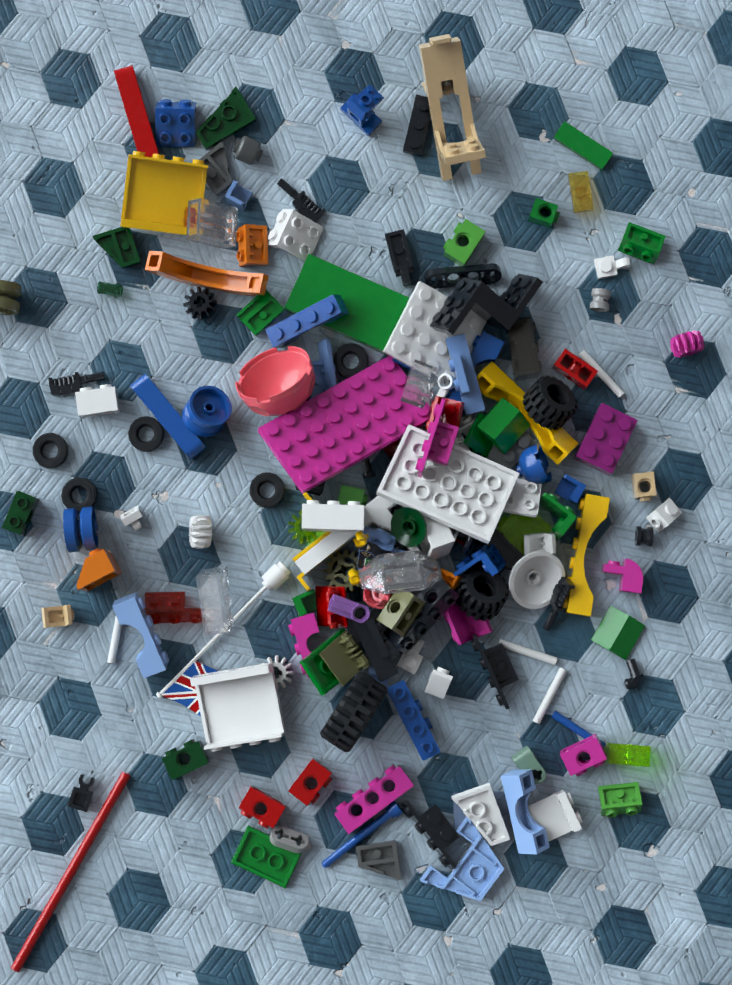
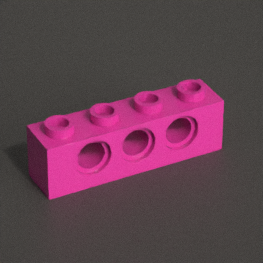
M393 764L384 771L385 776L381 779L377 776L368 783L369 788L364 791L362 789L358 790L352 795L354 799L348 803L343 801L336 807L337 811L334 815L348 834L414 786L400 765L395 767ZM392 780L395 783V788L392 791L385 790L383 787L385 781ZM371 792H375L379 796L378 801L375 803H370L367 800V796ZM355 804L360 805L363 809L359 815H354L351 812V807Z

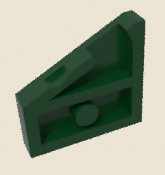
M119 227L93 236L95 242L122 269L141 263L130 228Z

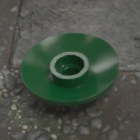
M402 507L393 514L391 519L392 534L400 544L406 547H415L425 539L427 525L423 515L418 510Z

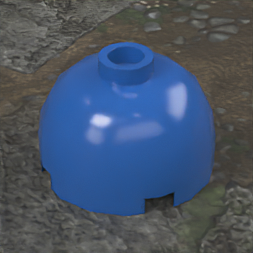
M535 444L526 448L519 457V465L516 466L519 476H524L525 480L535 484H545L552 481L551 472L547 473L549 463L542 447H539V444Z

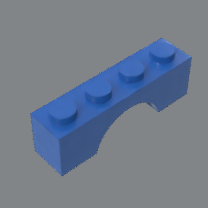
M333 294L265 330L273 348H282L298 340L307 331L333 322L349 312L342 296Z
M484 331L481 336L477 335L472 344L475 348L472 354L470 353L474 368L482 363L495 362L504 341ZM455 388L448 391L445 398L462 402L459 391L456 392Z

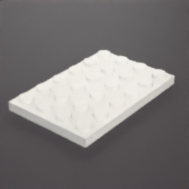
M408 424L376 495L403 507L418 510L423 516L489 544L519 473L454 444L448 465L445 466L427 461L423 476L420 478L418 477V470L415 468L418 458H423L422 446L424 440L429 439L430 434Z

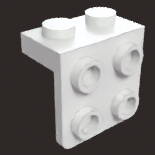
M282 209L277 215L274 229L268 235V246L283 249L302 261H306L308 254H313L323 227L293 209Z
M517 478L503 512L536 517L538 515L542 484H535L534 482Z
M563 790L528 806L532 818L546 829L548 842L572 830L576 832L582 829L580 825L583 823L578 811L574 813L571 806L574 804L570 793L566 794Z

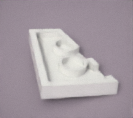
M490 783L451 796L452 800L458 804L463 813L473 822L477 830L491 846L510 840Z

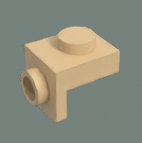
M71 605L41 608L43 628L72 625L74 611L71 609Z

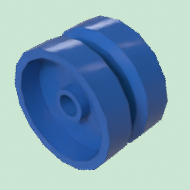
M214 386L199 387L192 393L182 410V419L190 432L202 437L214 436L221 431L232 413V404L229 397L219 388Z
M82 507L80 516L75 508L64 509L63 528L68 552H80L82 543L87 551L97 549L99 533L94 507Z

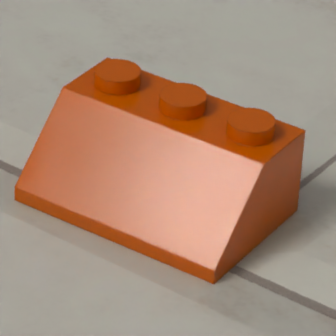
M100 548L89 552L90 556L85 558L76 587L78 590L88 592L122 574L112 552Z

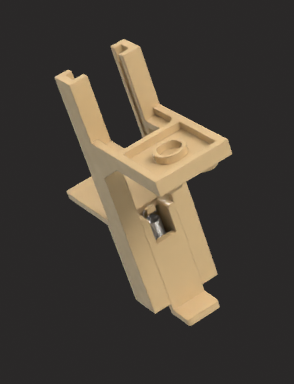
M449 34L429 38L430 43L419 45L425 81L421 84L428 97L441 178L443 181L453 179L451 165L467 161L470 162L471 174L482 173L480 159L486 158L474 126L461 41L458 37L451 38ZM454 92L456 95L459 94L466 140L457 143H447L439 98H442L443 94L449 95Z

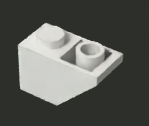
M440 667L437 670L432 669L424 692L444 699L453 676L449 675L450 671Z

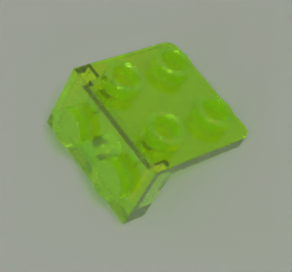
M511 514L509 517L504 516L497 524L500 526L497 531L523 555L524 535L540 532L549 533L551 531V526L539 515L528 517Z

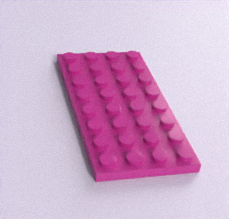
M388 356L306 401L296 411L282 414L258 428V433L302 494L402 438L408 424L419 428L430 419L431 407L400 366L392 361L393 357Z

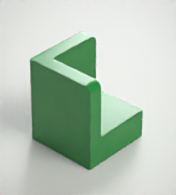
M314 589L292 598L300 617L317 610L316 592Z

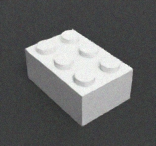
M307 500V504H302V530L364 532V505H360L358 501H348V505H340V501H327V504H320L318 500Z

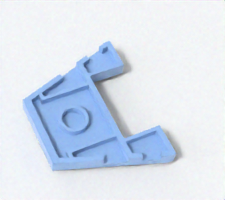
M466 816L456 829V832L472 843L470 848L448 877L430 865L420 878V881L481 901L505 868L473 822Z

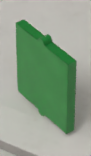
M478 413L463 444L471 448L472 452L479 453L487 458L494 444L476 427L485 417L482 413Z

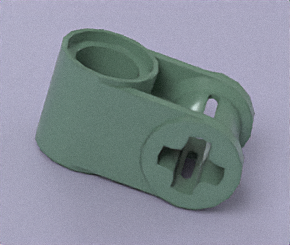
M527 745L511 756V759L519 769L541 771L540 779L534 778L535 784H540L545 780V770Z

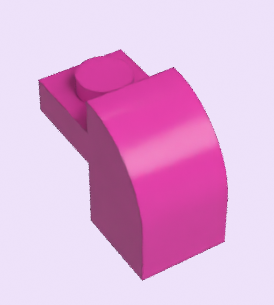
M623 559L622 566H620V562L608 560V564H602L601 572L621 575L619 591L636 594L642 593L643 573L637 563L630 559Z

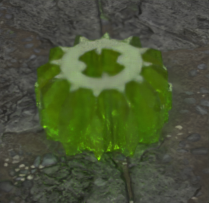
M300 510V518L293 514L292 518L296 522H288V525L294 526L288 532H296L292 537L293 540L300 536V544L303 543L304 538H306L309 544L311 543L309 536H312L315 540L318 537L314 534V531L299 530L301 528L299 525L302 523V510Z

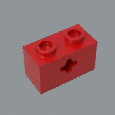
M566 348L552 367V369L583 390L587 388L598 370Z

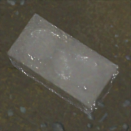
M415 359L409 370L400 401L423 409L426 402L430 403L434 394L431 388L435 387L438 377L435 376L437 367Z

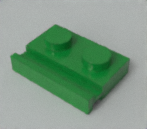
M266 290L265 295H257L236 316L255 336H258L285 309Z

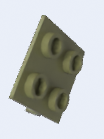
M347 630L319 654L342 686L349 682L361 669H366L370 666L369 658L365 657L362 652L363 650L359 648V644L355 643L352 635Z

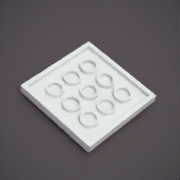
M419 281L383 352L438 382V378L442 374H449L455 378V374L450 371L448 361L451 359L446 338L465 334L471 353L474 347L472 344L476 336L480 335L486 321L470 310L453 335L434 330L430 327V324L433 321L434 315L444 306L447 296ZM450 379L446 381L447 386L450 385Z

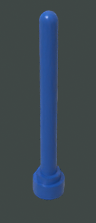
M396 801L391 802L386 808V812L323 860L322 866L324 868L329 867L391 817L398 818L404 812Z

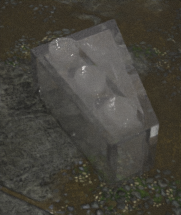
M227 566L203 569L196 575L204 633L205 635L229 633L232 626H234V617L231 614L230 607L231 597L229 594Z

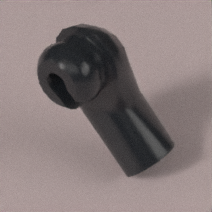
M631 659L626 661L630 678L624 680L625 687L628 690L631 688L635 689L640 678V671L636 660Z

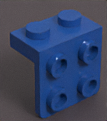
M163 99L157 102L155 106L157 146H195L196 102H191L188 99L180 100V102Z

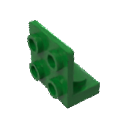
M544 493L540 498L539 504L559 519L551 529L554 532L553 534H555L557 542L577 516L574 515L573 509L566 505H561L556 496L551 493Z

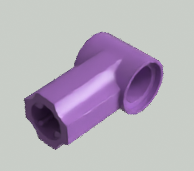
M333 594L328 604V611L359 623L367 621L370 616V611L365 605ZM361 607L363 615L360 618H356L355 610Z

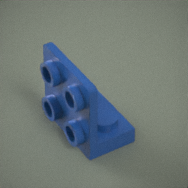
M485 544L476 550L473 555H469L456 565L457 570L453 574L456 577L481 560L484 570L494 576L507 562L494 544L489 547Z

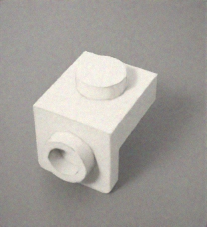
M668 498L650 513L646 519L657 532H660L682 512Z
M540 532L524 535V555L535 551H546L555 554V534Z

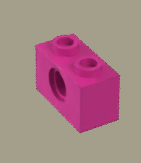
M597 734L560 750V756L570 776L574 774L580 776L587 772V768L591 766L599 767L607 759V753ZM586 752L590 755V758L583 761L579 758V754Z

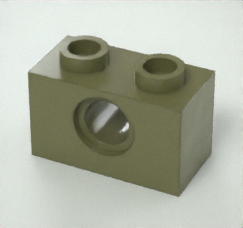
M398 586L376 620L403 637L425 602L401 586Z

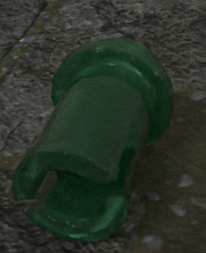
M98 282L97 294L112 295L114 298L122 296L123 285H120V283Z

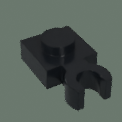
M81 774L79 777L80 787H73L68 807L88 812L94 793L88 790L94 784L95 777H91L90 782L87 784L83 780L85 774Z

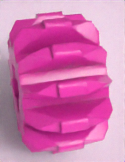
M695 330L676 335L670 341V348L674 357L679 358L696 354L705 347L701 332Z

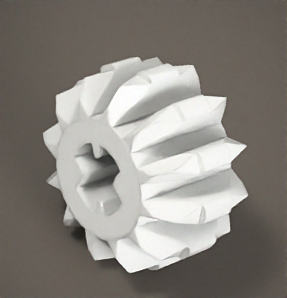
M204 515L191 517L189 523V542L191 547L197 549L208 548L212 541L211 518Z
M278 655L275 656V663L268 657L267 660L269 663L272 662L273 669L278 667L282 671V676L279 675L280 678H275L277 690L279 682L285 688L286 684L283 680L292 681L291 678L287 677V674H294V671H287V668H290L292 664L289 663L284 666L283 664L287 660L285 657L281 660V663H279Z

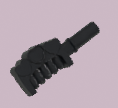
M282 178L278 181L277 185L294 199L292 206L298 213L315 223L324 215L326 210L318 208V205L306 196L305 191L299 194L296 189L291 187Z
M75 372V375H68L67 378L65 376L58 379L48 378L51 394L53 396H72L73 392L80 391L82 384L104 380L105 374L104 372L80 376L78 372Z
M561 577L553 589V595L550 600L553 608L549 611L543 629L546 631L551 630L558 612L564 611L562 607L563 603H565L564 599H567L566 595L569 594L568 591L575 588L570 578Z

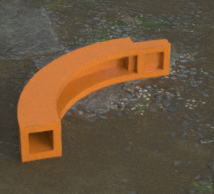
M149 251L145 266L146 271L171 280L215 291L246 296L265 295L269 277L262 273L237 272L187 261L161 251Z

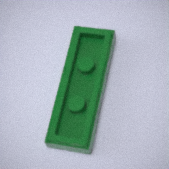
M565 121L553 137L554 140L601 171L613 155L611 151Z

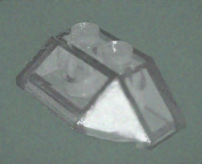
M419 550L378 554L359 571V579L362 589H369L381 594L425 590L437 581L442 580V574L437 561Z

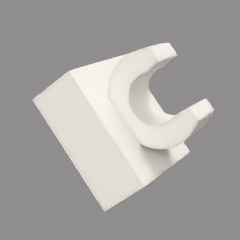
M138 505L120 515L125 526L131 523L135 531L142 527L139 518L143 516Z

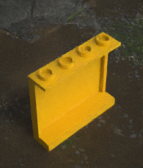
M133 151V155L128 154L120 226L200 237L203 200L209 165H204L203 160L193 159L192 163L184 162L185 158L174 156L172 160H167L165 155L153 154V158L145 157V152Z

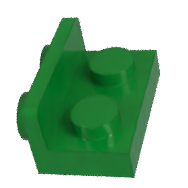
M629 222L618 251L644 262L655 264L665 235Z

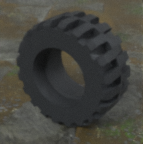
M358 672L321 730V737L340 750L350 752L388 692L387 687L365 672Z

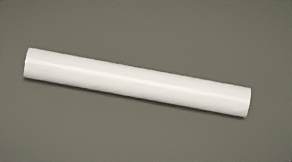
M585 350L579 354L586 363L598 370L596 374L618 398L625 393Z
M115 617L107 660L108 663L114 664L122 625L117 617Z
M502 639L499 640V643L502 642L507 650L553 665L557 662V657Z
M559 668L533 719L534 722L541 723L567 672L565 669Z

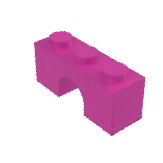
M314 613L291 619L292 624L288 625L291 636H296L297 643L294 644L297 656L301 655L302 660L311 653L307 646L308 638L320 632ZM300 664L303 675L307 674Z

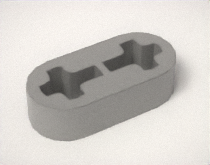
M283 826L273 828L269 838L274 846L294 853L304 852L308 845V838L305 834ZM278 833L281 834V839L277 838ZM297 840H300V841H301V842H300V844H301L300 846L296 845V844H297V842H296Z

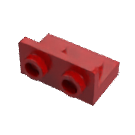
M435 396L431 403L432 412L430 419L427 421L426 430L428 431L430 422L435 421L434 409L436 404L441 403L442 398L446 399L440 422L459 427L465 403Z

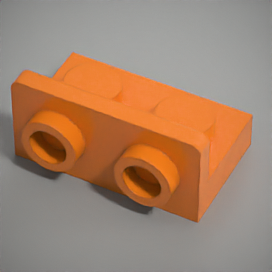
M245 224L239 227L236 232V240L238 242L236 257L239 261V267L246 265H268L267 226Z

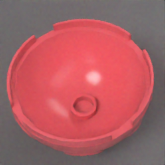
M287 346L289 350L282 351L272 348L260 353L247 362L239 372L241 375L239 382H235L236 390L243 402L252 411L263 416H281L289 411H296V409L302 406L312 394L315 384L313 364L305 350L296 346Z

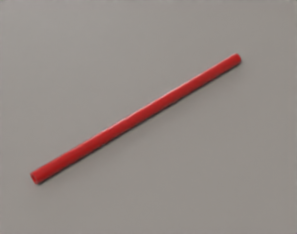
M122 771L13 962L12 970L20 972L128 783L131 777L128 773Z

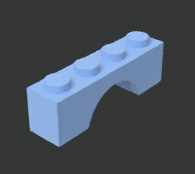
M135 592L114 600L112 607L119 623L136 628L143 636L144 648L138 653L136 658L143 678L165 671L169 658L166 651H162L160 647V636L158 633H154L152 628L154 626L153 620L150 615L147 616L144 610L146 605L143 598L139 597L138 593Z
M514 769L501 775L518 853L539 854L550 848L546 829L532 818L528 808L529 795L536 789L532 769Z

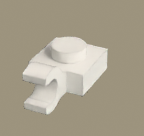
M614 255L594 259L597 279L617 276L618 269L629 267V257L616 261L614 260Z
M420 639L407 654L403 653L397 666L415 675L424 657L419 652L425 641Z

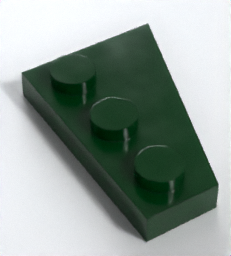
M235 86L231 94L220 103L216 111L206 119L195 133L205 150H208L256 122V118Z

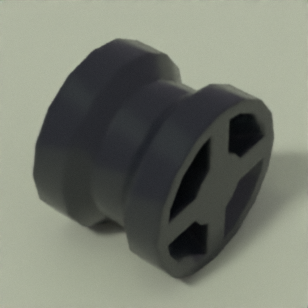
M636 526L635 546L646 544V546L652 547L653 527L645 529L641 526Z

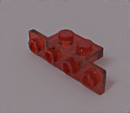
M145 592L146 608L144 610L147 616H151L153 624L187 622L196 624L206 622L204 608H185V592Z

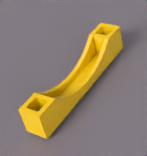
M494 362L489 363L476 376L480 392L485 397L496 401L504 398L521 411L530 424L529 427L539 440L543 452L557 465L579 444L562 427L558 430H549L534 422L524 408L523 396L525 392Z
M585 494L584 498H580L578 509L582 510L581 517H577L575 529H578V535L573 538L572 549H575L574 557H570L569 569H572L571 577H567L574 583L575 588L568 591L567 599H564L565 603H563L562 608H565V613L591 617L594 596L585 578L584 554L592 533L607 518L609 497Z

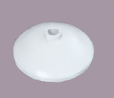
M546 551L531 552L519 559L512 568L508 581L509 592L512 598L519 605L528 609H538L549 605L555 585L558 584L561 577H565L561 561Z

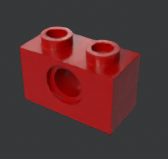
M312 758L288 792L306 806L310 802L314 804L320 796L318 791L321 787L326 788L333 778L330 777L332 772ZM308 778H315L318 785L315 788H309L306 785Z
M251 785L239 809L242 810V815L249 819L252 816L259 820L258 824L269 829V827H275L286 805ZM259 803L265 804L267 812L264 814L258 813L256 805Z

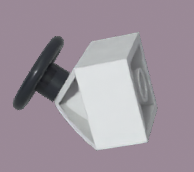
M423 516L427 525V534L419 546L426 562L449 555L456 538L465 542L461 552L464 555L467 554L474 539L473 537Z

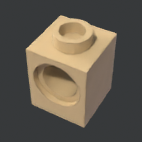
M654 471L631 475L634 499H640V502L652 501L651 497L657 495ZM641 482L648 484V492L644 493L640 490L639 485Z

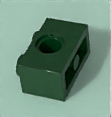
M16 491L2 528L25 536L39 499Z
M192 739L183 743L184 748L178 751L175 747L165 752L166 756L162 758V761L171 780L210 762L200 740L195 742ZM182 753L189 754L190 762L188 764H183L180 761Z

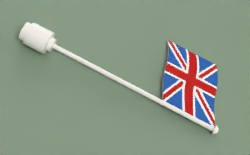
M280 561L277 565L274 564L262 576L264 579L262 584L264 586L160 692H157V697L163 698L164 696L176 701L201 716L195 686L191 687L190 678L195 675L217 672V670L196 660L266 589L269 591L274 589L276 591L289 578L290 570Z

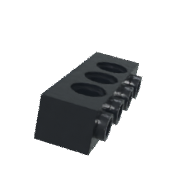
M437 574L417 595L425 604L405 635L402 637L390 628H387L383 634L395 648L407 654L461 595L448 581Z

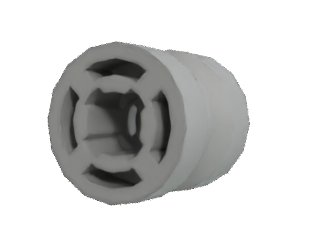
M602 288L592 289L591 296L593 301L590 302L589 309L597 312H609L610 305L608 300L611 298L612 291Z

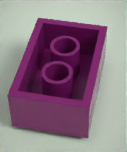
M601 403L573 459L610 476L638 420Z

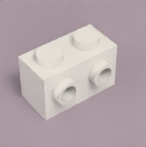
M111 384L100 385V389L92 390V387L80 388V392H75L77 411L80 418L120 413L118 391Z

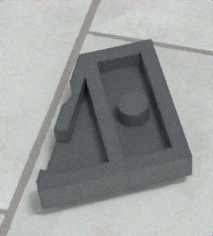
M222 141L199 159L204 161V165H209L206 183L217 197L232 184Z
M396 840L356 846L358 867L401 880Z

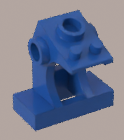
M369 85L358 95L353 94L340 107V110L369 136L382 123V120L373 110L384 97Z

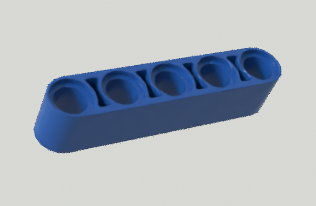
M146 374L130 385L190 460L206 449V446L197 435L190 432L185 426L182 417Z

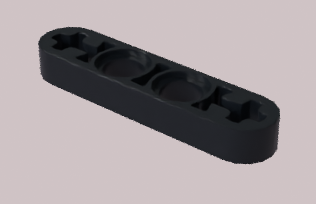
M490 263L433 268L426 271L424 279L426 285L437 289L455 287L463 277L482 281L484 284H494L500 281L502 274L497 264ZM471 272L478 273L475 278H469L468 274ZM451 274H457L458 278L455 280L448 279V276Z

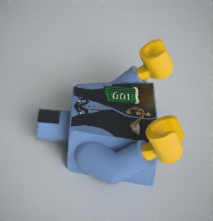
M365 526L364 532L357 531L355 534L356 538L353 539L356 547H360L357 563L359 570H349V581L352 585H356L361 581L360 576L365 577L372 572L389 570L392 560L404 561L406 551L394 548L396 538L389 535L383 529H372Z

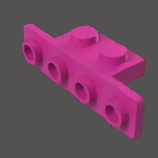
M443 398L441 403L435 406L433 415L436 418L434 422L429 424L427 433L430 436L428 440H424L421 450L424 452L423 458H418L415 469L418 470V477L420 478L423 476L427 461L445 466L448 465L459 431L457 426L440 422L446 399Z

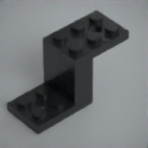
M518 274L511 280V285L507 291L499 297L482 281L463 277L456 284L454 292L444 301L442 309L434 315L430 327L436 331L453 335L470 310H472L490 326L509 331L543 282L538 277Z

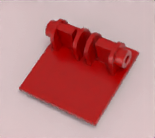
M315 586L318 626H330V628L348 627V619L327 610L333 594L346 598V588L340 586Z

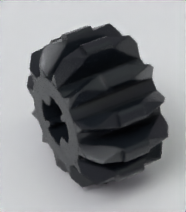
M200 286L197 287L196 293L193 289H190L189 291L192 296L185 295L184 298L189 302L183 303V306L188 308L186 310L187 315L193 313L192 319L194 320L199 315L201 321L204 320L203 315L205 314L210 318L209 311L216 312V308L213 305L217 304V300H212L215 296L214 293L208 294V288L201 292ZM199 300L203 301L201 308H199L197 305L199 303Z

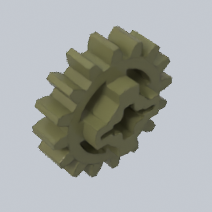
M345 549L344 554L337 551V557L331 555L332 561H326L329 569H324V572L329 574L325 577V580L331 581L329 586L345 587L346 594L348 589L351 592H355V586L361 588L360 582L352 585L348 575L350 569L359 570L357 568V553L352 551L350 554L349 550ZM346 559H352L356 563L349 564ZM344 568H348V569H349V570L347 571V575H344V574H343V573L345 572V569H344ZM360 576V577H361V581L364 582V581H365V578L362 577V576ZM343 579L346 584H340L336 580Z

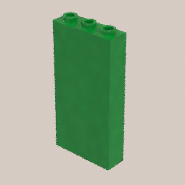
M308 254L284 307L285 311L294 315L333 294L341 295L349 313L333 322L320 326L385 354L383 350L410 298Z

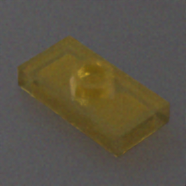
M588 171L568 173L573 213L593 211Z

